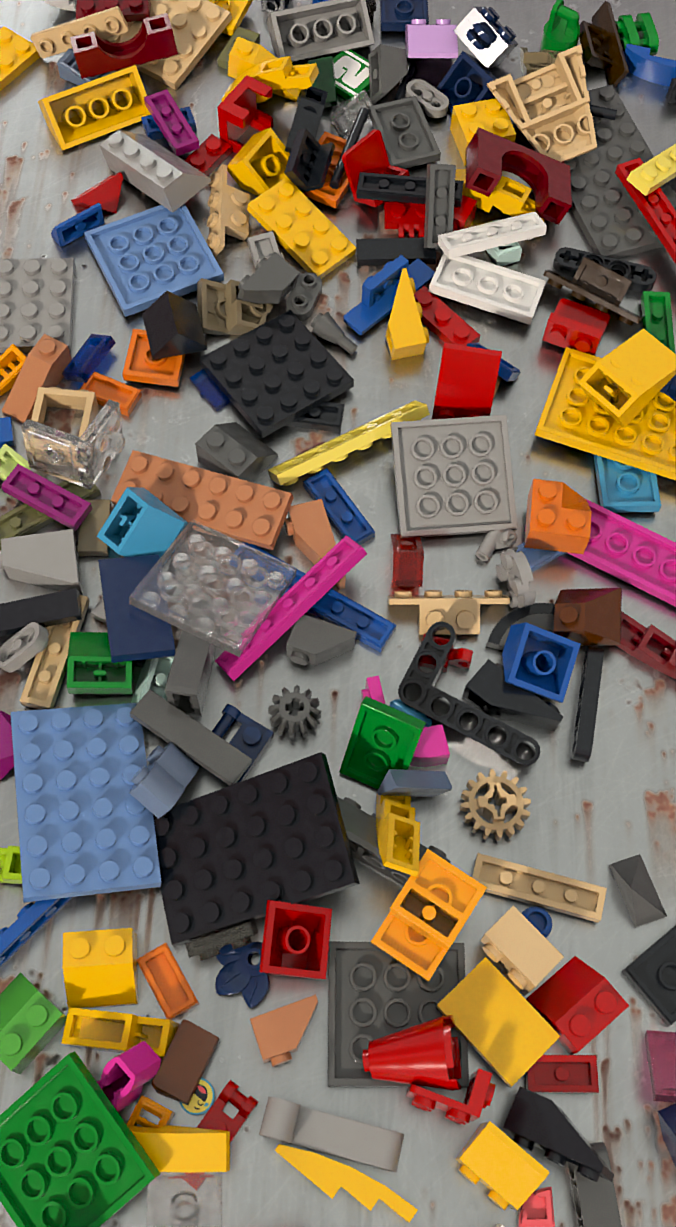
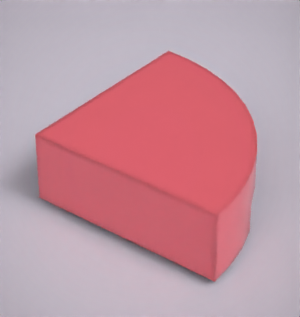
M552 1187L535 1190L523 1203L518 1212L517 1227H555Z

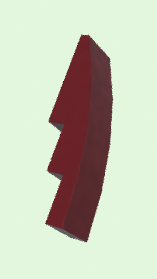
M621 611V645L615 646L652 668L676 679V641L652 624L646 628Z

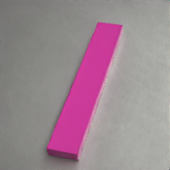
M346 535L234 641L215 662L235 681L367 555L364 548Z

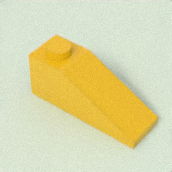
M237 37L229 53L228 76L236 79L253 66L277 57L262 45ZM290 88L281 92L273 90L272 93L297 102L302 90Z

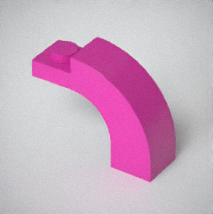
M379 675L366 678L365 689L361 690L362 701L367 696L385 704ZM443 724L424 727L410 766L430 767L447 764L450 751Z

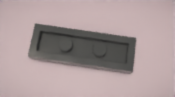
M427 164L424 248H440L438 245V235L453 232L456 165Z

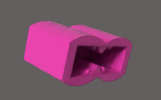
M142 1041L114 1057L106 1064L101 1079L96 1082L118 1113L139 1098L143 1090V1084L150 1081L157 1074L161 1065V1058L146 1041Z

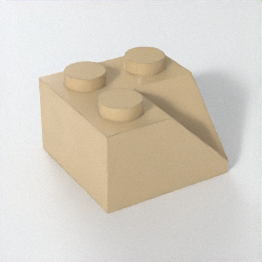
M514 905L480 940L484 944L482 947L484 952L494 962L498 963L500 961V971L518 992H521L524 996L533 990L564 958Z

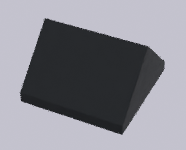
M166 291L142 313L153 360L207 350L196 304Z

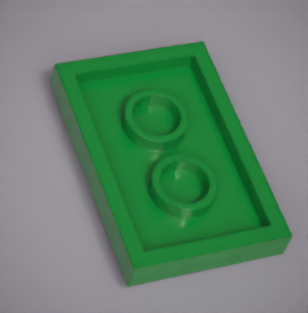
M365 696L361 703L339 772L378 789L389 769L409 770L426 722Z

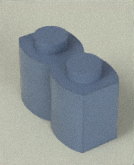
M172 742L168 743L164 748L158 745L146 759L149 762L147 768L145 766L140 768L131 779L134 786L129 793L158 819L172 809L184 792L185 787L199 769V766Z

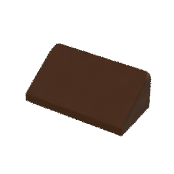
M183 1019L161 1062L157 1074L152 1080L151 1084L156 1092L189 1105L219 1042V1037Z

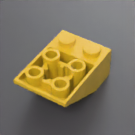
M643 328L597 361L578 384L589 398L623 427H626L676 375V354Z

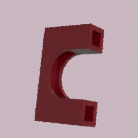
M478 127L466 148V188L489 197L501 179L502 171L513 173L522 178L533 190L535 210L539 217L559 225L572 206L570 166Z

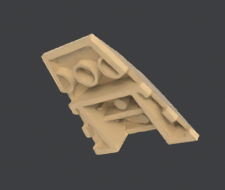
M581 44L558 53L554 64L513 80L511 74H508L486 85L536 152L562 163L597 149Z

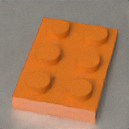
M325 131L318 141L319 144L323 145L332 142L335 145L325 183L322 188L304 192L303 194L310 199L336 209L350 188L346 171L338 189L331 188L329 182L347 140Z

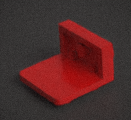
M373 129L342 155V161L354 201L375 208L383 204L384 201L359 199L356 196L360 172L410 176L408 170L390 165L380 130Z
M562 298L559 300L554 313L551 312L542 340L562 348L568 347L595 356L609 323L610 315Z
M478 1068L471 1074L469 1087L467 1088L463 1103L413 1084L408 1088L406 1096L413 1099L411 1105L427 1112H431L436 1107L446 1111V1119L465 1125L469 1121L480 1118L482 1108L485 1109L486 1106H490L496 1085L490 1083L493 1073Z

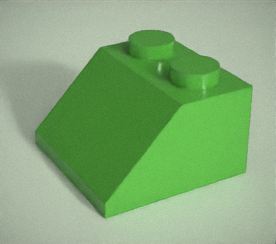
M21 972L0 994V1060L12 1072L21 1074L61 1030L67 1018V1015Z

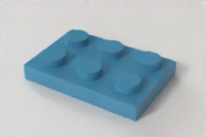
M593 454L600 506L614 513L659 512L661 500L655 473Z

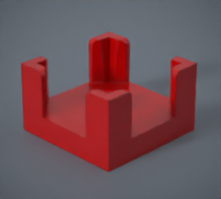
M248 75L242 79L217 107L220 139L232 145V151L236 154L244 146V144L237 140L250 126L259 131L274 127L273 117L258 110L256 106V93L271 98L273 96L272 87Z

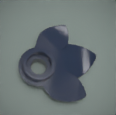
M231 942L217 952L216 957L218 961L224 965L216 977L215 988L217 994L233 995L242 992L249 1008H254L264 999L270 988L268 973L259 972L262 942H252L246 946L238 942ZM259 953L260 961L258 964L253 965L251 957L253 954Z

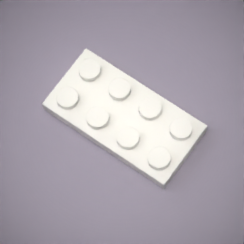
M443 253L429 285L428 292L531 325L546 281L467 255L448 259Z

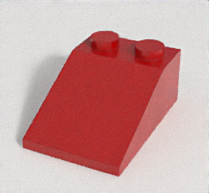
M444 343L432 419L490 416L502 351Z

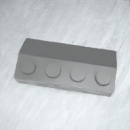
M328 0L271 12L267 19L271 43L277 57L290 56L292 63L375 45L366 0Z
M117 130L99 145L110 170L115 173L121 172L123 179L172 213L211 182L210 177L143 134Z

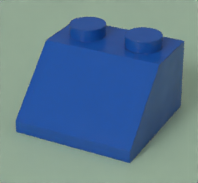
M527 622L511 625L502 652L505 682L563 703L581 644Z

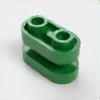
M649 12L638 13L635 22L630 14L620 15L615 22L623 51H625L626 44L651 48L650 55H656L659 47V38L651 14Z

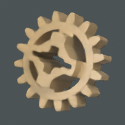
M490 769L487 778L479 772L476 776L477 783L469 780L466 785L468 790H463L460 797L467 801L460 805V811L468 812L463 821L464 823H474L472 833H476L479 829L484 831L483 839L485 840L489 837L490 833L494 834L496 841L501 840L504 832L509 838H512L515 834L514 828L521 831L525 825L521 819L527 820L530 816V812L523 809L529 807L531 799L522 797L526 793L527 788H518L516 786L519 780L518 777L513 778L511 781L508 780L507 771H503L501 776L498 777L494 769ZM486 787V794L474 799L475 795ZM492 798L495 800L496 805L501 806L498 813L495 810V806L490 804ZM516 811L515 816L507 823H504L505 815ZM480 816H483L487 821H489V823L484 821Z

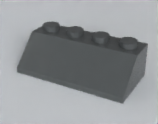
M337 797L353 859L404 887L411 875L383 866L377 841L376 814L369 815L360 810L361 806L350 798L345 797L341 799ZM420 844L419 861L427 849H429L447 862H451L446 859L447 855L442 850L434 846L427 848Z

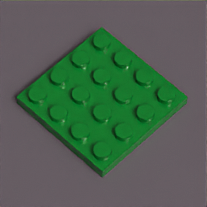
M75 1051L64 1057L0 1115V1202L17 1227H101L161 1174Z

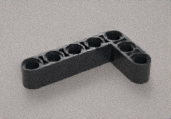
M443 621L434 623L428 629L399 685L398 694L401 701L519 764L531 765L535 763L540 756V746L536 740L434 687L457 642V634L450 624ZM440 629H446L451 633L450 641L445 645H438L434 641V635ZM427 656L434 657L436 660V668L430 673H424L420 669L421 660ZM411 684H418L422 689V694L416 701H410L406 697V689ZM445 698L450 703V709L447 714L439 716L435 714L433 704L437 699ZM465 713H474L478 718V724L473 730H465L461 725V717ZM494 727H501L506 731V741L501 745H493L489 740V732ZM527 741L534 745L535 755L532 759L522 760L518 757L517 746L520 743Z

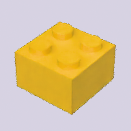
M496 98L453 106L450 130L464 166L466 165V148L478 127L515 142L516 132L510 117Z

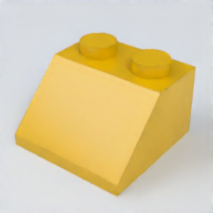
M270 127L254 134L229 162L227 171L242 189L260 196L287 177L284 171L290 153L285 151L284 144Z
M133 928L63 933L62 968L68 1008L138 1004L137 934Z
M491 1121L480 1124L455 1159L462 1165L459 1168V1172L474 1185L481 1181L491 1190L487 1196L504 1211L508 1206L511 1209L518 1210L550 1173Z

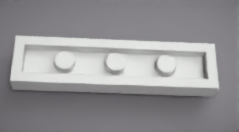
M531 212L438 235V245L448 259L458 258L463 255L482 252L487 249L546 235L547 225L536 212Z

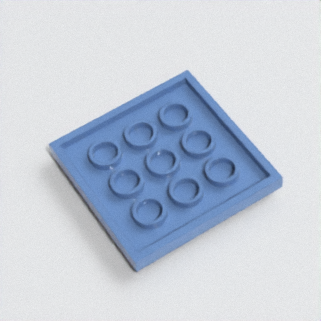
M185 203L173 213L164 206L159 205L84 232L85 239L125 317L148 309L166 291L180 297L197 291V282L201 278L215 282L224 281V273Z

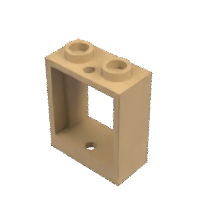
M38 387L25 444L31 460L88 465L99 411L95 392H89L84 389L67 390L58 387ZM47 407L84 410L78 440L41 437Z

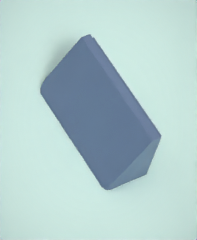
M389 769L377 793L378 795L435 797L450 791L452 785L445 771Z

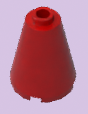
M444 1015L369 1041L368 1049H363L362 1053L364 1071L370 1072L371 1077L377 1080L450 1091L460 1090L461 1084L457 1079L462 1078L458 1037L451 1036V1027H456L453 1015Z

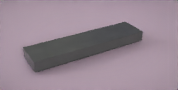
M150 689L130 712L131 718L167 743L172 742L186 756L229 786L236 784L252 763L250 757Z

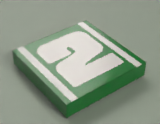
M346 50L333 58L337 95L355 104L370 90L369 60L352 50Z

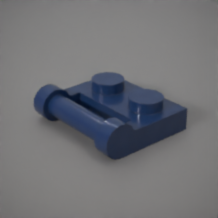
M227 704L222 711L223 716L212 732L223 738L233 722L240 726L229 744L250 757L252 763L237 781L239 783L246 779L274 737V732L244 715L236 707Z

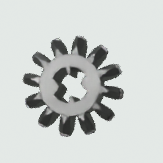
M298 685L294 687V692L291 693L284 687L282 689V696L274 695L272 697L274 705L268 707V714L272 716L270 724L272 727L279 726L278 734L280 736L289 731L290 739L292 740L295 739L296 732H300L301 736L306 738L308 736L307 728L317 729L318 723L316 720L321 718V710L317 709L320 701L318 698H311L312 691L310 689L301 694ZM293 709L299 710L297 716L291 715Z

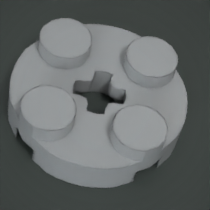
M518 547L503 550L500 554L501 564L496 565V572L500 582L505 581L508 590L506 596L510 597L509 606L511 608H523L533 605L536 599V591L530 592L529 582L534 581L529 562L522 551L516 552Z

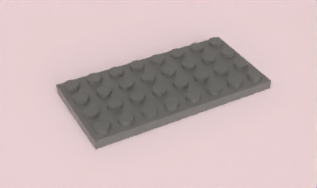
M613 85L588 90L590 105L615 109L617 113L615 120L593 116L597 149L564 162L570 166L571 210L595 254L620 259L664 247L615 173L618 164L641 158L643 163H645L654 156ZM667 182L660 188L676 210V194L669 182Z

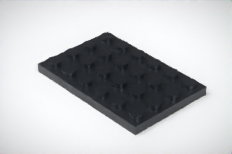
M322 752L176 805L159 819L153 814L161 875L160 889L172 945L179 946L266 916L267 900L302 904L360 884L327 757Z

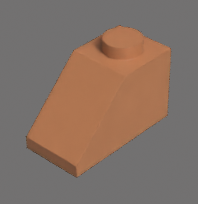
M316 994L250 1018L264 1064L271 1061L272 1067L292 1060L291 1053L298 1050L317 1009L318 999Z

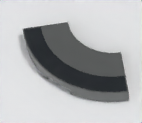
M534 603L533 605L523 608L518 607L510 611L497 622L489 636L486 647L503 651L510 627L514 624L527 622L553 632L555 604Z

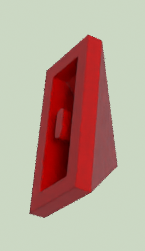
M121 172L110 175L71 200L73 205L90 208L100 203L102 211L116 213L123 175Z

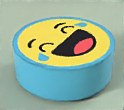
M201 1078L189 1105L180 1102L181 1107L187 1113L195 1116L207 1113L215 1102L213 1086L206 1079Z

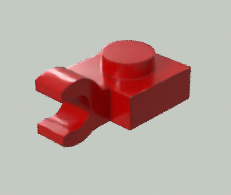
M434 636V641L438 645H445L450 641L449 639ZM466 648L453 649L442 672H447L448 664L462 669H469L473 651ZM431 656L423 658L420 662V667L434 670L436 668L435 658Z

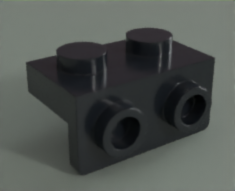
M306 128L298 130L284 171L285 175L302 193L322 188L335 145L332 142L320 145Z

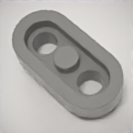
M414 79L408 82L405 97L416 96L423 113L431 118H441L447 114L449 99L446 95L424 80Z
M32 622L17 632L0 647V668L8 673L14 672L36 654L42 652L48 645V630L38 623Z

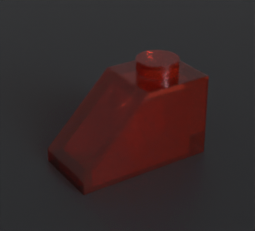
M391 534L392 586H397L401 590H412L415 587H422L424 550L421 537L401 538L400 534Z

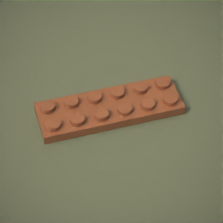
M132 450L111 502L116 506L127 487L145 488L188 522L186 526L273 550L294 497L290 492Z

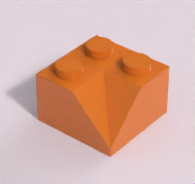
M533 479L527 500L524 547L584 554L591 532V509L587 500L564 482Z

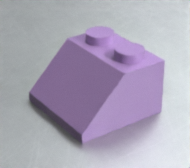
M412 19L411 24H406L405 30L406 57L458 58L457 35L453 31L457 25L450 24L451 19H436V24H426V19Z

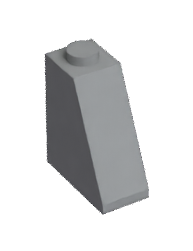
M73 529L1 539L0 569L4 568L9 579L56 591L77 588L79 594L83 595L80 558L77 552L78 541Z

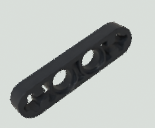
M568 247L560 248L555 254L553 267L560 274L574 277L579 268L577 262H582L583 258L587 257L610 270L622 271L624 277L633 281L628 290L638 293L651 291L657 278L655 270L651 267ZM567 259L569 261L568 263L563 262V260Z
M587 646L585 651L571 752L573 760L589 762L591 756L604 649Z

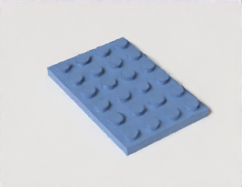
M123 703L11 712L23 903L161 886L153 813L129 793L134 786V783L131 781L133 776L143 766L147 768L143 728L139 722L130 717L131 710L137 704Z

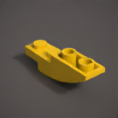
M290 56L265 61L253 66L237 77L230 84L221 100L223 101L246 75L272 87V92L273 90L281 92L290 88L307 89L313 86L319 74L317 63L293 65ZM256 93V103H262L269 99Z
M456 169L455 180L464 181L462 195L477 200V208L489 213L492 207L495 206L504 214L512 217L536 212L535 201L528 197L532 189L520 182L502 176L488 197L466 188V169Z

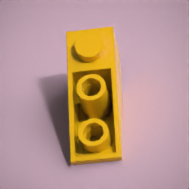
M406 268L402 269L385 335L392 360L421 355L424 353L426 344L429 343L428 329L423 327L421 323L422 308L420 303L415 301L414 297L416 292L413 278H409Z

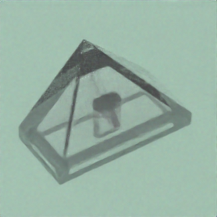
M366 90L361 91L332 109L329 119L339 137L346 139L349 136L360 108L364 107L369 110V106H373Z

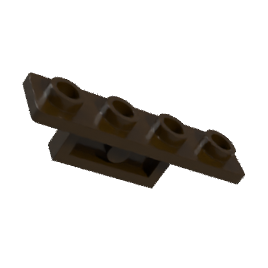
M605 1L592 16V24L586 21L580 23L579 38L586 63L591 67L605 70L609 85H613L615 88L625 78L629 69L611 4Z
M587 257L583 258L572 281L551 270H545L543 274L549 278L548 284L558 289H561L562 286L571 289L570 295L584 302L586 298L596 302L594 307L600 311L609 313L612 310L620 314L618 319L630 326L634 322L640 324L643 319L641 316L620 306L633 281Z

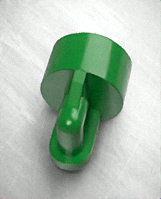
M557 0L553 5L549 21L544 26L540 45L541 50L566 51L578 44L580 35L579 13L564 6L563 0Z

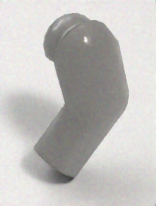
M512 529L490 531L486 534L475 555L482 561H488L494 550L508 548L515 544L517 534Z

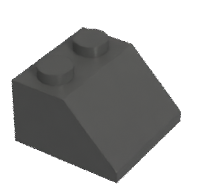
M237 422L216 424L195 443L198 462L208 470L253 482L278 457L275 451Z

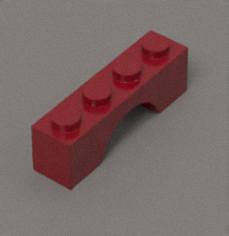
M168 13L144 18L139 32L132 39L122 43L107 42L101 39L94 31L70 37L82 79L178 55Z

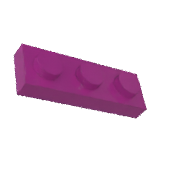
M167 89L144 97L145 106L176 156L200 148L198 138Z
M17 464L1 485L3 492L74 531L79 528L92 510L91 503L20 464Z

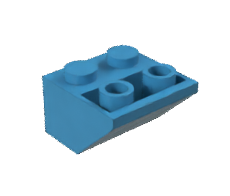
M127 487L97 537L121 556L134 557L159 554L160 563L162 564L188 522L147 489Z

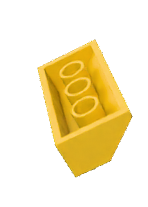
M136 65L38 101L47 126L62 151L142 121L141 117L151 115L145 106L144 97L147 94Z

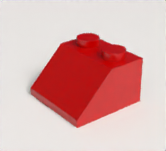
M576 956L526 998L534 1009L560 1035L557 1040L570 1055L578 1053L629 1007L628 1003L604 976Z

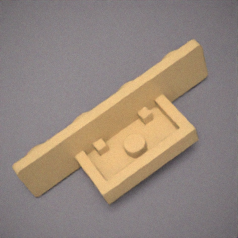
M116 6L33 33L31 40L40 57L44 59L66 52L69 48L73 49L70 37L94 31L104 40L128 32L129 26L120 8Z
M221 164L217 171L212 172L210 176L211 182L208 184L211 187V194L208 199L210 215L207 220L209 236L206 243L215 258L225 246V234L242 241L249 235V212L247 211V206L250 203V194L227 185V165Z
M410 590L394 591V596H388L389 605H419V635L426 634L434 623L442 621L450 624L457 635L480 634V604H510V597L502 595V590H484V595H472V590H455L454 595H442L441 590H425L424 595H412ZM440 629L435 635H451V633L446 629Z

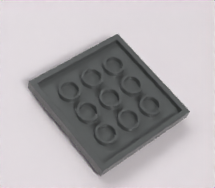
M329 941L328 1087H410L411 1084L373 1079L370 1072L364 1071L363 1049H368L369 1041L444 1016L436 1005L465 978L464 943H453L428 982L371 942ZM451 1027V1036L458 1037L462 1078L457 1080L461 1084V1088H468V1041L455 1027Z

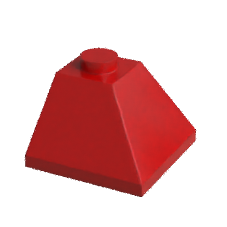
M267 900L259 972L309 979H326L332 908Z

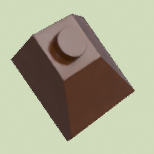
M622 588L561 590L555 602L554 634L580 643V646L621 645Z

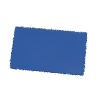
M97 203L55 226L51 232L52 238L60 247H63L83 236L84 232L103 225L105 221L101 204Z

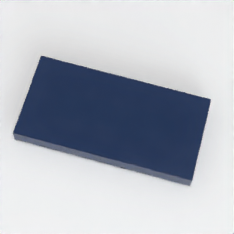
M159 554L98 560L111 663L174 656L175 645Z

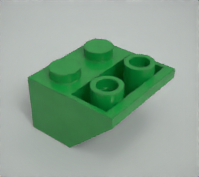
M70 632L67 662L68 693L132 695L133 661L111 663L108 633Z

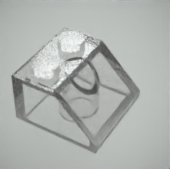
M160 1172L161 1174L148 1185L146 1227H222V1172Z

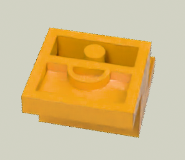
M427 849L419 861V873L416 877L412 875L409 877L391 905L389 914L371 940V943L429 982L487 887Z

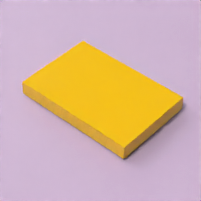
M486 957L436 1005L443 1015H453L455 1028L510 1088L560 1037L551 1025Z

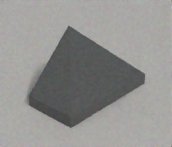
M640 854L609 865L635 928L667 917Z

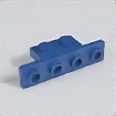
M402 255L394 261L387 262L381 271L374 276H369L362 285V302L343 316V321L356 333L363 335L391 313L402 269L406 268L409 278H413L416 291L431 282L435 271L420 259H416L409 265V261Z

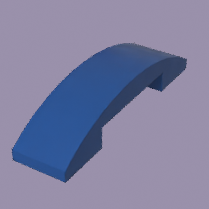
M626 44L624 55L629 73L655 84L670 86L672 78H676V60L651 56V48Z

